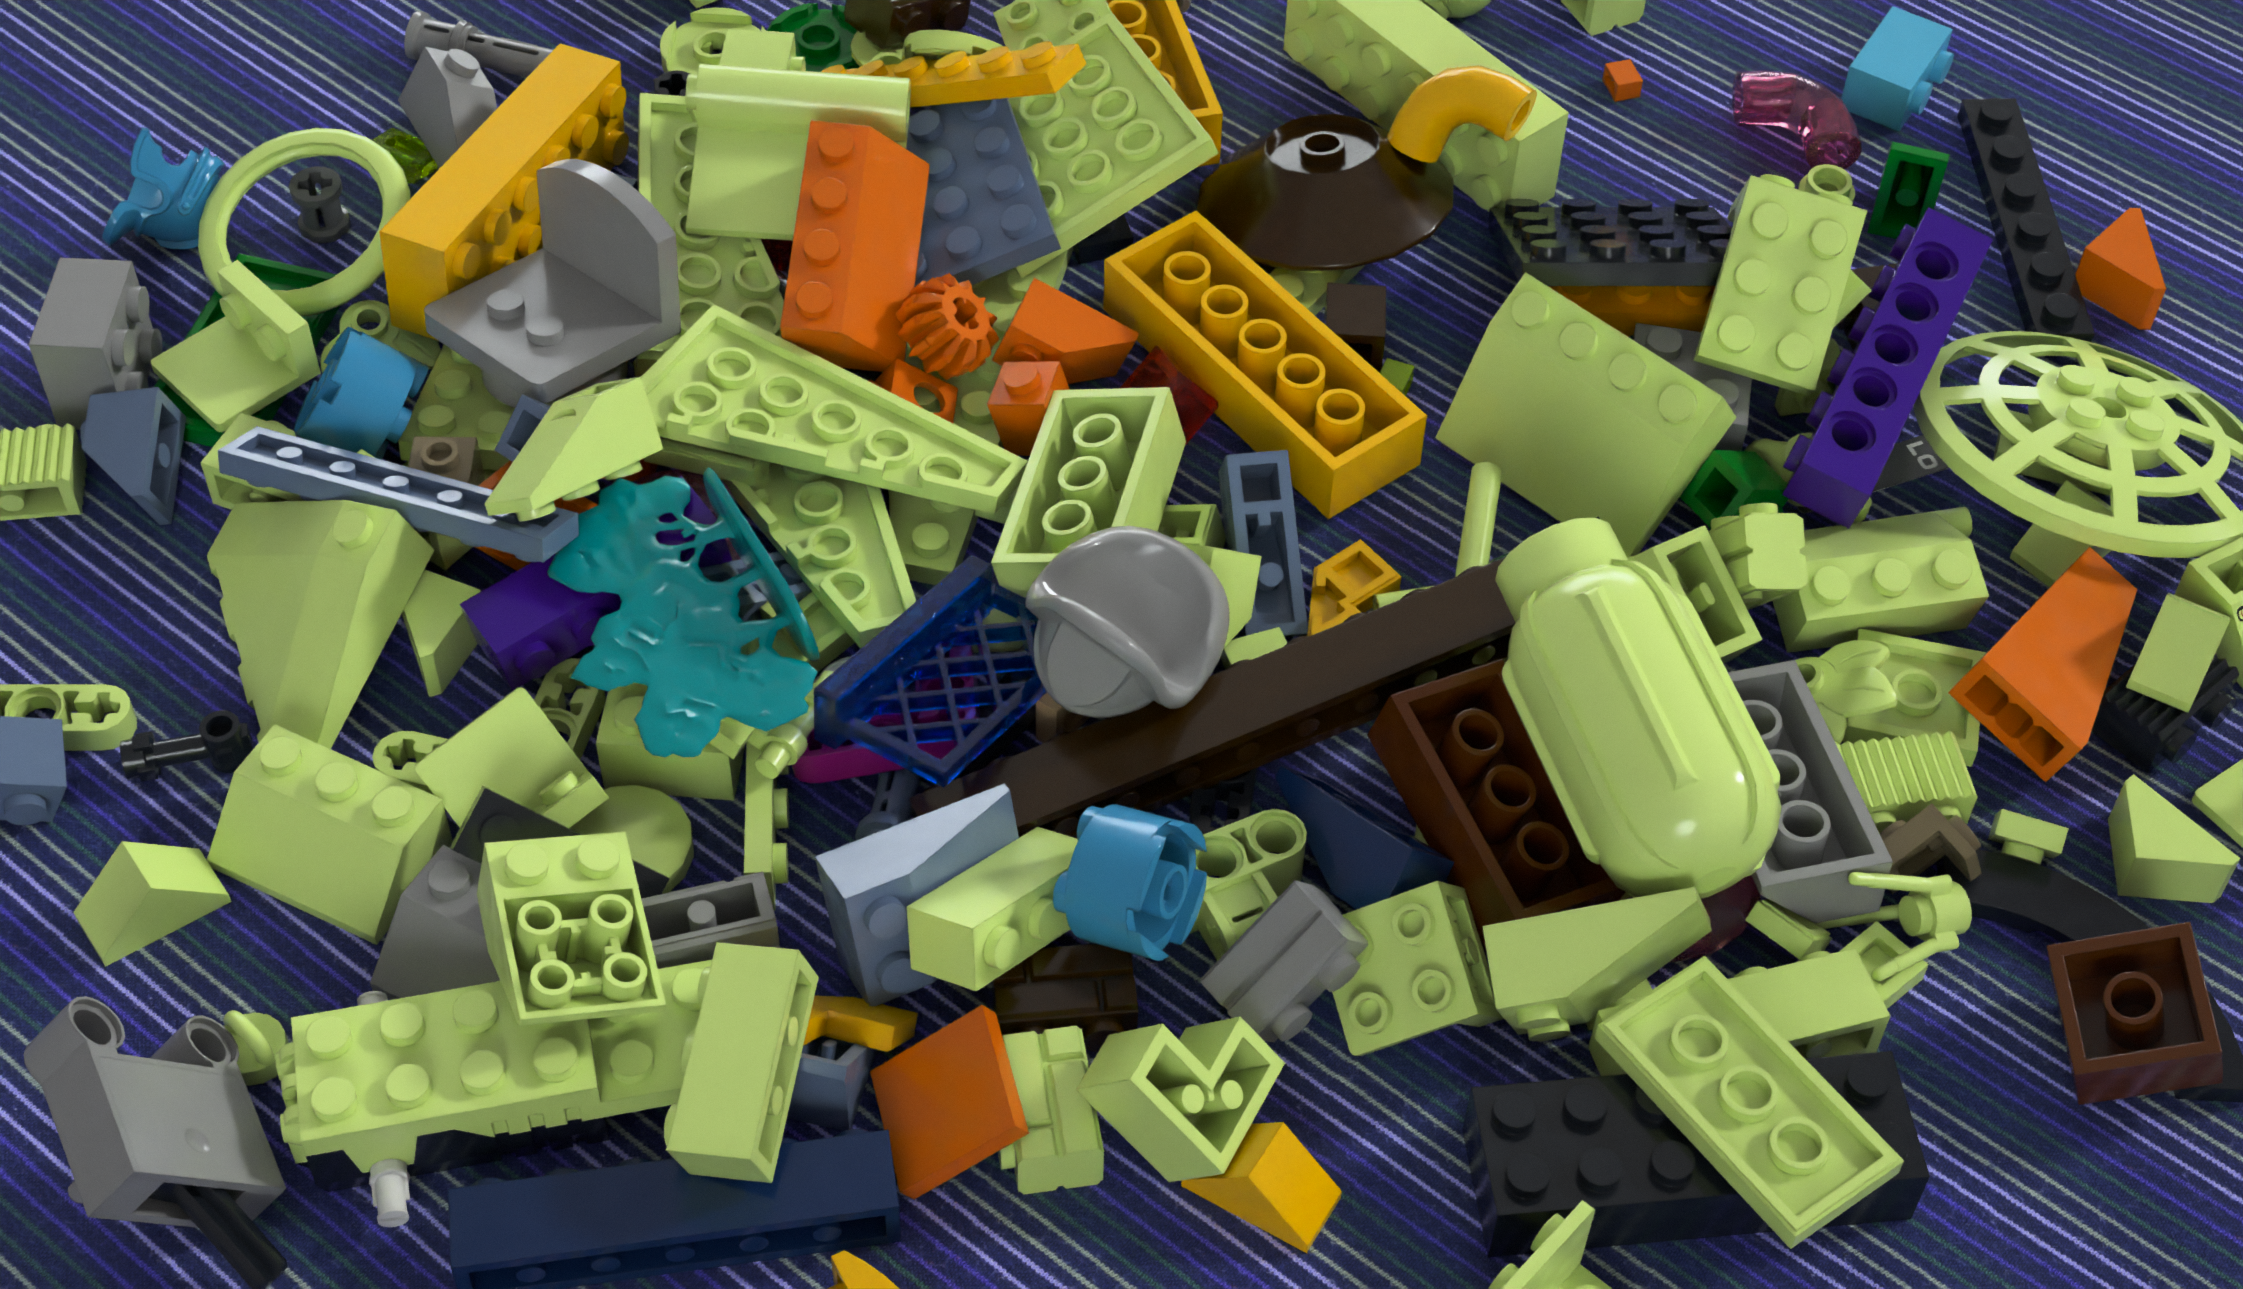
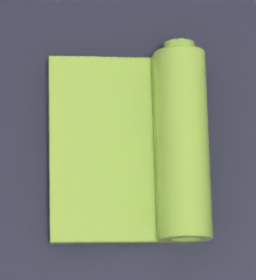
M700 64L697 75L688 74L685 93L686 109L696 110L698 126L685 227L686 234L793 241L811 120L871 126L907 149L911 98L910 78Z

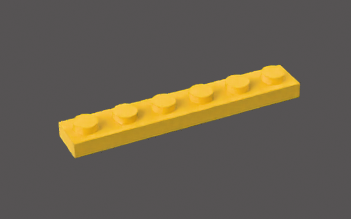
M1045 41L1034 44L1025 50L1010 51L1007 46H1000L980 55L967 56L965 51H957L935 60H925L924 56H914L899 64L885 65L882 60H876L859 68L845 69L843 65H834L821 72L910 78L911 108L1053 94L1086 65V61L1078 44L1053 46L1052 42Z

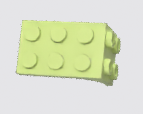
M1764 174L1760 178L1751 175L1730 207L1727 218L1733 222V227L1693 361L1810 396L1816 389L1868 210L1852 206V200L1841 194L1820 192L1815 195L1795 189V184L1791 180L1778 175Z

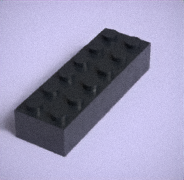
M1892 1051L1806 1058L1816 1071L1904 1160L1899 1174L1823 1227L1911 1219L1930 1175ZM1628 1074L1471 1087L1462 1132L1488 1258L1533 1254L1534 1251L1531 1250L1532 1242L1543 1225L1556 1213L1566 1218L1581 1201H1585L1595 1209L1585 1249L1774 1232Z

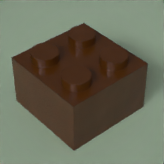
M2191 922L2047 945L2050 975L2078 1105L2223 1083L2222 1049Z

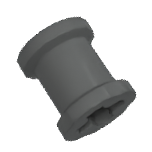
M320 166L305 168L296 173L289 183L292 200L300 206L301 210L298 219L300 233L303 237L308 238L314 243L326 244L337 241L350 229L351 221L348 211L341 207L339 199L343 189L339 174L333 169ZM316 183L321 185V195H317ZM319 215H323L324 227L319 225Z

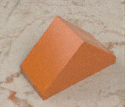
M2129 208L2085 247L2075 276L2083 297L2139 330H2151L2165 294L2166 286L2141 208Z

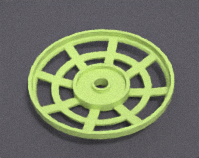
M2022 331L1980 333L1957 339L1940 349L1916 399L1914 413L1922 434L1934 452L1956 475L1983 496L2009 512L2046 530L2085 544L2121 553L2160 558L2200 557L2243 537V510L2240 511L2217 484L2228 469L2231 455L2243 461V423L2226 407L2199 388L2173 373L2133 355L2104 345L2067 336ZM1974 354L1991 358L1983 367L1977 385L1940 388V375L1945 365L1959 358ZM2067 356L2077 359L2080 366L2065 365L2058 368L2036 357ZM2014 365L2040 378L2036 387L1999 385V377L2007 367ZM2107 368L2127 374L2132 377H2124L2109 372ZM2176 398L2193 412L2202 424L2177 416L2164 400ZM1981 403L1984 412L1993 425L2015 445L1992 461L1960 432L1947 413L1946 405ZM2005 403L2028 404L2030 419L2038 430L2032 433L2012 415ZM2180 434L2212 446L2211 458L2206 465L2200 467L2175 445ZM2056 447H2059V448L2063 449L2064 451H2066V452H2068V453H2070V454H2072V455H2074V456H2076V457H2078V458H2080V459H2083V460H2085V461H2088V462H2091V463H2094V464H2097V465H2100V466L2108 467V470H2107V469L2100 468V467H2097V466H2094V465H2091V464H2088V463L2083 462V461H2080V460H2078V459H2076V458H2074V457H2072V456H2069V455H2067V454H2065V453H2063V452L2057 450ZM2038 460L2071 478L2096 487L2110 490L2111 516L2060 500L2027 484L2016 477V475ZM2167 462L2181 476L2164 478L2136 476L2135 471L2152 469ZM2199 493L2221 519L2215 522L2193 525H2159L2138 522L2137 495L2170 498Z

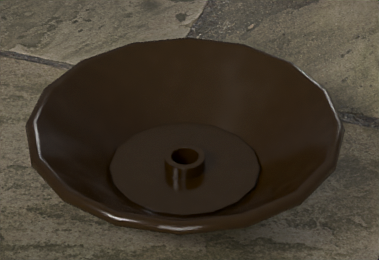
M1313 114L1292 119L1222 159L1200 185L1197 211L1257 264L1291 271L1347 270L1395 258L1430 238L1453 209L1454 180L1439 159L1435 163L1422 162L1395 149L1388 141L1387 134L1389 131L1356 117L1340 114Z

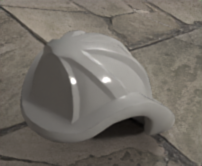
M1136 526L1106 528L1091 533L1070 544L1042 570L1030 586L1025 600V607L1038 618L1034 636V657L1038 676L1046 692L1066 710L1093 718L1125 715L1145 707L1152 701L1169 709L1185 706L1202 689L1214 671L1223 652L1229 628L1230 612L1227 596L1213 570L1195 552L1174 538L1152 529Z

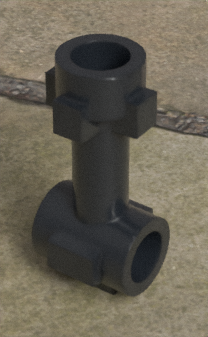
M219 710L204 717L200 723V733L159 741H156L152 731L135 734L136 736L132 737V739L120 742V754L125 775L128 780L140 778L141 782L158 779V776L161 775V767L210 758L213 767L217 771L233 773L253 750V740L247 723H240L238 717L230 711Z

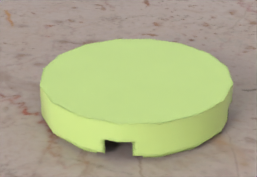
M640 785L616 786L604 789L609 799L570 827V829L582 835L626 832L632 859L670 878L662 894L669 893L685 878L694 858L691 822L682 806L661 790Z

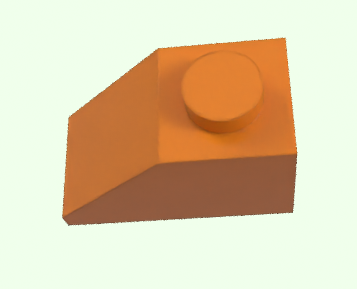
M1034 278L1018 306L992 361L1001 366L1003 362L1060 361L1068 384L1112 377L1117 374L1135 344L1139 332Z

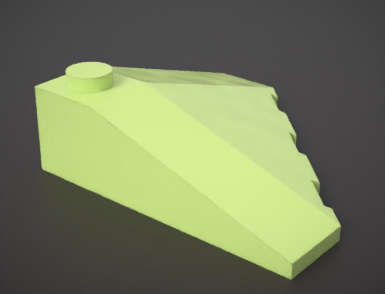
M349 500L235 503L207 554L211 573L219 579L223 598L219 602L229 638L238 647L242 662L238 666V671L247 703L255 710L260 726V731L256 735L258 743L275 724L329 749L332 748L434 552V549L396 510Z

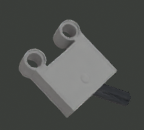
M87 996L76 997L71 1000L26 1046L23 1054L29 1073L42 1086L74 1177V1181L68 1187L70 1199L75 1203H83L87 1217L199 1228L252 1289H266L285 1272L288 1266L287 1260L253 1223V1220L286 1189V1186L238 1067L239 1050L232 1034L212 1018L203 1015L193 1016L150 1058L118 1054L117 1049L123 1044L125 1039L124 1027L118 1016L99 1000Z

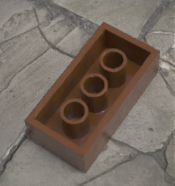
M1503 659L1390 695L1367 734L1428 846L1455 862L1447 880L1449 884L1465 889L1479 938L1485 949L1486 945L1482 926L1619 901L1626 892L1614 884L1600 864L1591 862L1583 853L1504 686L1502 669L1505 663Z

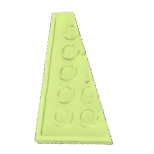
M640 93L638 192L657 209L676 234L681 333L637 355L636 374H644L713 304L781 337L780 325L784 300L779 291V278L761 239L686 234L685 227L698 126L696 110L686 109L685 96Z
M715 304L641 376L660 437L995 514L1019 486L1028 462Z
M771 463L768 466L757 487L734 480L720 479L727 491L860 649L924 636L922 616L879 487Z

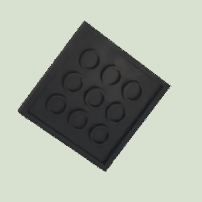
M1510 199L1505 201V208H1489L1488 229L1518 281L1526 272L1547 286H1716L1732 227L1714 207H1709V202L1700 199H1679L1675 201L1674 207H1652L1653 203L1644 199H1622L1618 201V207H1596L1595 201L1587 199H1566L1562 201L1561 207H1539V202L1536 200Z

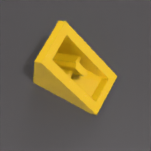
M1284 1122L1251 1124L1224 1174L1181 1180L1183 1188L1305 1253L1310 1249L1342 1195L1341 1189Z

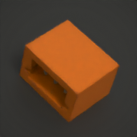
M1631 59L1605 64L1602 81L1614 102L1640 97L1643 80Z

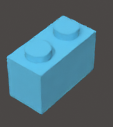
M1892 6L1849 66L1839 108L1900 131L1912 113L1917 115L1922 113L1931 95L1932 83L1941 84L1944 81L1954 57L1953 53L1947 51L1953 29Z

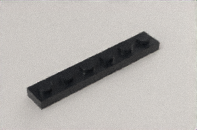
M2016 98L1962 99L1957 115L2025 331L2067 336L2092 342L2095 333Z

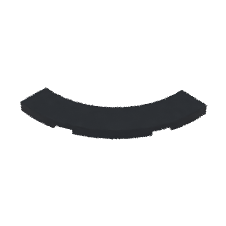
M1978 849L1976 853L1982 874L1971 882L1946 855L1936 862L1938 876L1950 875L1952 881L1960 884L1966 891L1970 900L1972 917L1995 921L2027 933L2031 931L2043 932L2062 943L2150 928L2116 902L2081 882L2044 866L2019 858ZM2208 991L2222 1049L2223 1083L2173 1090L2175 1099L2243 1103V1054L2231 1026L2216 1000Z

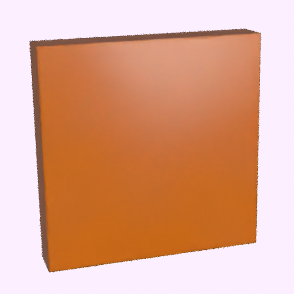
M983 1005L978 1006L870 1071L884 1130H889L893 1166L899 1192L914 1200L1029 1134L996 1012Z

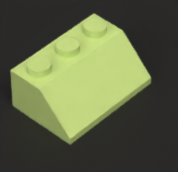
M1931 513L1854 523L1849 529L1839 525L1804 530L1805 547L1800 549V553L1806 556L1808 585L1802 587V590L1773 600L1787 653L1833 647L1840 643L1854 641L1858 628L1903 637L1966 629L1988 599L1989 594L1972 540L1938 514Z
M274 724L234 771L207 861L212 869L377 945L389 930L403 891L442 845L450 848L453 840L441 798Z

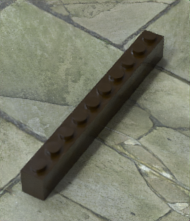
M1505 557L1485 566L1470 567L1457 577L1428 589L1411 591L1400 600L1371 612L1354 614L1343 623L1314 635L1297 637L1288 642L1284 647L1255 659L1235 662L1225 671L1210 676L1196 696L1183 707L1169 709L1152 701L1137 711L1121 716L1109 717L1074 732L1059 733L1042 745L1012 757L997 758L985 768L953 781H942L933 784L923 793L909 798L913 818L1005 783L1010 789L1019 838L1034 828L1040 827L1077 839L1079 819L1082 813L1090 806L1104 808L1108 805L1117 804L1144 812L1153 811L1192 795L1193 790L1201 787L1203 789L1218 784V781L1228 780L1374 720L1378 717L1392 694L1503 659L1505 663L1508 660V646L1512 628L1516 623L1495 581L1498 566Z

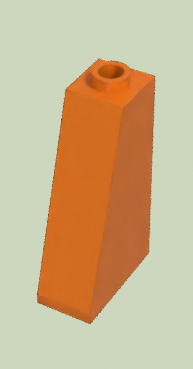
M2089 547L1948 693L2046 783L2088 743L2138 589Z

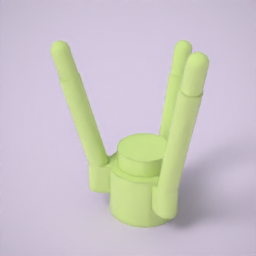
M1852 872L1848 876V881L1854 886L1910 892L1908 896H1904L1900 900L1899 904L1881 906L1880 911L1817 923L1822 928L1828 929L1899 919L1902 928L1908 935L1917 936L1925 941L1875 968L1872 972L1873 979L1882 981L1937 952L1957 949L1959 947L1957 935L1964 934L1969 929L1972 920V909L1966 891L1960 884L1952 881L1948 874L1926 878L1883 873Z

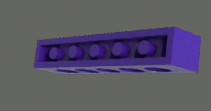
M1929 207L1916 228L1908 224L1904 225L1888 255L1898 260L1895 268L1885 264L1871 289L1872 291L1868 295V297L1878 301L1875 309L1864 306L1847 337L1857 342L1854 351L1843 348L1826 379L1836 385L1832 395L1822 390L1805 421V424L1815 428L1810 439L1800 434L1783 465V468L1793 472L1782 493L1783 496L1848 529L1851 527L1871 496L1993 241L1992 238Z

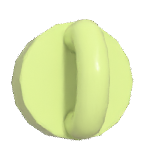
M235 1010L227 1012L223 1018L224 1027L232 1034L238 1045L239 1057L237 1064L245 1085L262 1084L276 1077L278 1073L275 1055L283 1045L289 1043L280 1022L268 1014L256 1012L242 1014Z

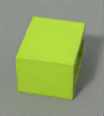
M1386 358L1380 374L1406 396L1413 382L1415 366Z

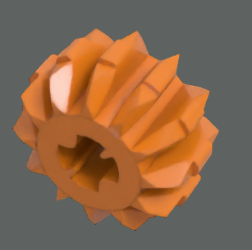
M948 273L942 277H932L927 282L923 280L909 291L910 295L904 298L902 307L895 313L898 321L903 325L897 336L909 343L911 352L908 357L917 356L922 360L926 374L937 371L942 378L948 380L952 377L962 376L968 371L971 373L986 362L985 359L991 355L993 346L1000 340L996 331L992 328L997 317L988 312L983 305L986 297L978 298L973 293L969 280L958 283L956 278Z

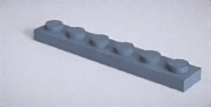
M258 426L218 450L220 473L247 480L252 486L280 489L298 494L300 498L306 501L349 500L393 509L416 531H431L459 539L461 543L468 546H485L514 554L517 559L526 562H545L579 536L577 512L556 507V510L548 515L521 522L518 521L516 513L488 516L484 503L493 492L492 489Z

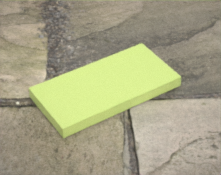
M1703 956L1597 1025L1595 1040L1790 1249L1900 1172L1904 1160L1706 956Z

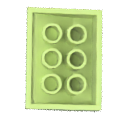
M1525 272L1490 321L1435 438L1473 465L1480 462H1490L1499 466L1502 470L1501 483L1560 523L1576 518H1598L1609 522L1626 557L1639 554L1737 417L1723 396Z

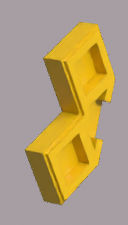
M1361 539L1314 567L1307 636L1339 625L1354 614L1373 608L1372 599L1374 594L1400 591L1402 576Z
M814 996L804 1045L821 1036H826L889 1052L914 1037L918 1013L884 1004L869 1006L864 999L856 997Z

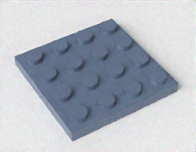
M1009 98L941 104L909 116L907 150L930 164L915 286L923 280L927 282L932 277H942L948 273L954 276L958 283L969 280L971 285H974L1061 249Z

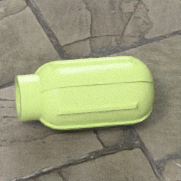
M1576 518L1551 525L1525 539L1511 550L1501 562L1495 579L1516 622L1511 632L1508 660L1502 669V679L1587 859L1593 863L1600 864L1614 884L1633 898L1695 887L1700 899H1703L1731 887L1744 877L1752 875L1761 868L1766 853L1771 848L1778 831L1782 808L1778 795L1780 773L1692 602L1686 596L1676 593L1669 583L1661 579L1650 568L1639 561L1628 560L1609 522L1598 518Z

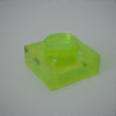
M392 127L371 139L390 152L403 169L408 184H415L438 169L433 157L419 138Z

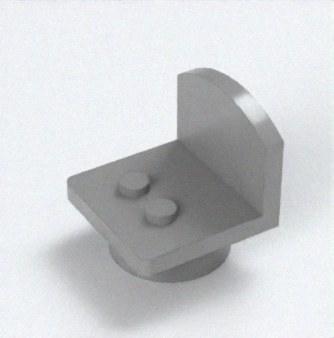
M564 159L555 161L536 171L543 242L542 249L442 297L424 308L427 333L481 368L482 380L488 392L497 400L513 408L516 407L522 394L552 406L554 402L594 384L623 380L627 376L628 360L681 333L675 232L657 209L633 186L613 172L591 162L580 159Z

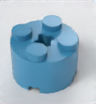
M347 327L339 336L323 362L327 366L319 381H313L294 425L295 435L355 453L363 449L375 458L382 460L388 446L387 440L397 443L405 431L411 418L412 410L404 407V402L407 396L413 398L417 394L425 380L429 366L363 332Z
M1117 804L1108 805L1104 808L1088 807L1082 813L1078 822V842L1073 852L1069 869L1059 876L1053 891L1054 908L1056 911L1066 914L1071 931L1079 939L1156 961L1169 957L1162 950L1169 942L1181 945L1194 926L1202 905L1207 872L1196 869L1195 850L1207 852L1201 830L1191 823Z

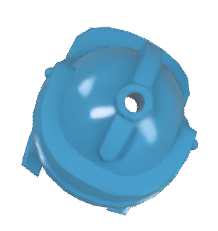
M142 127L137 135L130 159V173L135 177L128 200L121 201L113 210L104 229L102 239L108 246H111L133 230L136 237L143 234L155 238L161 247L170 249L197 247L199 222L206 200L220 180L219 173L225 163L218 156H212L210 149L204 147L200 154L190 150L181 164L172 165L165 161L162 155V147L153 141L150 130Z

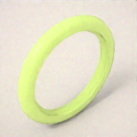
M312 128L289 132L264 142L241 157L220 178L206 200L199 222L198 253L204 274L216 291L224 297L217 271L232 263L226 245L227 228L231 215L242 197L258 180L276 168L298 159L320 155L339 156L352 160L369 172L376 181L382 197V219L379 229L368 248L355 262L331 279L311 287L288 291H272L301 317L321 314L341 306L370 288L384 273L379 231L410 200V189L404 171L390 152L365 136L343 129Z

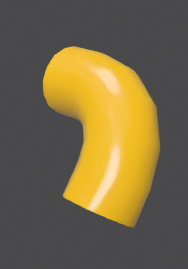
M1483 66L1447 68L1416 87L1397 113L1387 138L1390 144L1401 153L1427 163L1437 162L1451 133L1455 128L1463 124L1472 123L1481 126L1504 141H1509L1526 122L1535 104L1537 92L1512 76Z

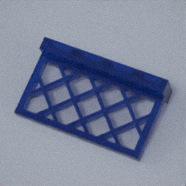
M970 555L814 688V739L835 750L849 739L944 788L1047 693L1038 676L1034 657L1033 639L1038 618L1025 607L1026 598L993 583L992 565ZM993 608L1017 620V622L984 625L982 621L990 614ZM1022 641L1025 650L1022 652L991 654L988 643ZM976 644L980 654L954 658L944 657V654L953 646ZM1026 670L1031 672L1032 677L1027 682L998 684L996 673ZM985 674L987 686L952 689L950 677ZM939 678L941 690L905 693V688L914 680ZM993 706L994 712L989 717L959 719L957 708ZM946 709L949 720L912 724L910 712ZM899 713L902 725L875 727L867 722L874 715ZM953 740L955 746L954 749L940 760L919 749L917 744Z

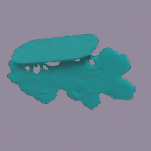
M710 467L704 471L703 482L710 503L718 518L714 524L698 523L683 516L684 509L690 502V486L683 478L665 475L653 482L640 485L618 478L611 486L601 490L597 506L578 514L579 536L555 553L547 571L550 578L577 592L619 594L621 599L619 610L599 619L591 636V640L595 645L593 651L583 655L570 678L582 681L587 686L608 692L617 687H625L633 683L647 685L648 688L642 701V708L634 720L638 726L645 749L655 756L667 757L675 754L681 757H696L700 755L703 748L716 737L720 729V721L726 717L763 731H769L807 713L809 706L804 698L813 689V682L818 672L808 662L782 657L772 648L777 631L785 627L794 643L810 661H819L820 659L818 646L811 628L792 590L733 498ZM664 513H673L678 520L672 523L659 522L658 517ZM684 529L681 532L684 538L692 534L695 535L694 540L680 545L660 544L656 540V533L664 530ZM728 538L747 567V570L724 582L710 581L699 568L700 555L706 544ZM694 548V555L688 561L681 562V551ZM755 581L777 615L771 619L744 622L739 617L740 599L738 598V593L741 587ZM758 638L759 647L755 652L748 655L741 654L742 646Z

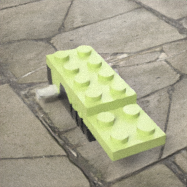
M712 960L658 969L666 1002L665 1011L519 1026L501 981L394 1000H388L387 995L381 991H369L357 998L358 1006L291 1017L293 1042L283 1045L275 1055L277 1073L281 1081L282 1097L286 1105L284 1113L280 1114L283 1141L289 1144L295 1163L310 1168L316 1186L331 1192L370 1185L372 1188L373 1207L377 1206L378 1210L377 1221L383 1227H397L409 1220L406 1201L410 1200L408 1183L410 1177L502 1160L501 1155L515 1153L516 1157L538 1154V1148L551 1146L552 1151L573 1147V1142L587 1140V1144L608 1141L606 1117L678 1103L684 1078L681 1070L682 1048L686 1038L695 1033L700 1012L698 983L702 971L706 967H711Z

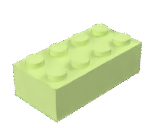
M1170 387L1053 391L991 561L1011 616H1035L1025 607L1026 594L1030 586L1042 570L1062 550L1075 541L1091 533L1118 526H1136L1158 531L1186 444Z

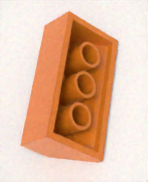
M813 120L810 122L780 328L781 338L841 368L884 372L896 358L904 362L906 360L908 342L897 336L903 325L898 321L895 313L902 307L904 298L910 295L909 291L915 287L930 164L871 126Z

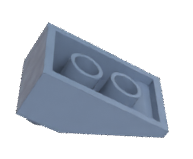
M1005 783L815 856L840 965L869 1006H878L930 985L939 979L911 969L907 906L1019 838L1010 789Z

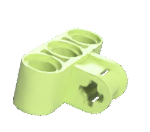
M1270 809L1256 813L1203 834L1207 852L1195 849L1196 869L1207 872V880L1202 905L1190 933L1199 930L1217 961L1294 880L1301 882L1307 831L1304 823L1295 814L1280 809ZM1209 876H1220L1221 878H1213Z

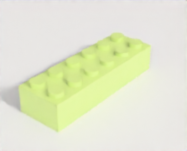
M1287 0L1283 50L1293 60L1301 63L1324 81L1331 90L1336 91L1358 108L1365 117L1373 120L1387 131L1390 130L1397 113L1416 87L1447 68L1479 65L1512 76L1536 90L1537 97L1532 111L1526 122L1512 139L1504 141L1481 126L1472 123L1463 124L1455 128L1451 133L1439 160L1453 177L1454 185L1472 198L1479 207L1488 212L1489 208L1493 207L1505 208V201L1510 199L1536 200L1540 206L1554 197L1569 112L1422 1Z

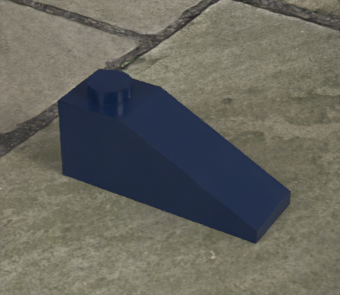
M1280 766L1275 778L1292 813L1304 823L1307 831L1306 841L1331 892L1354 907L1355 910L1434 881L1445 883L1455 862L1325 780Z

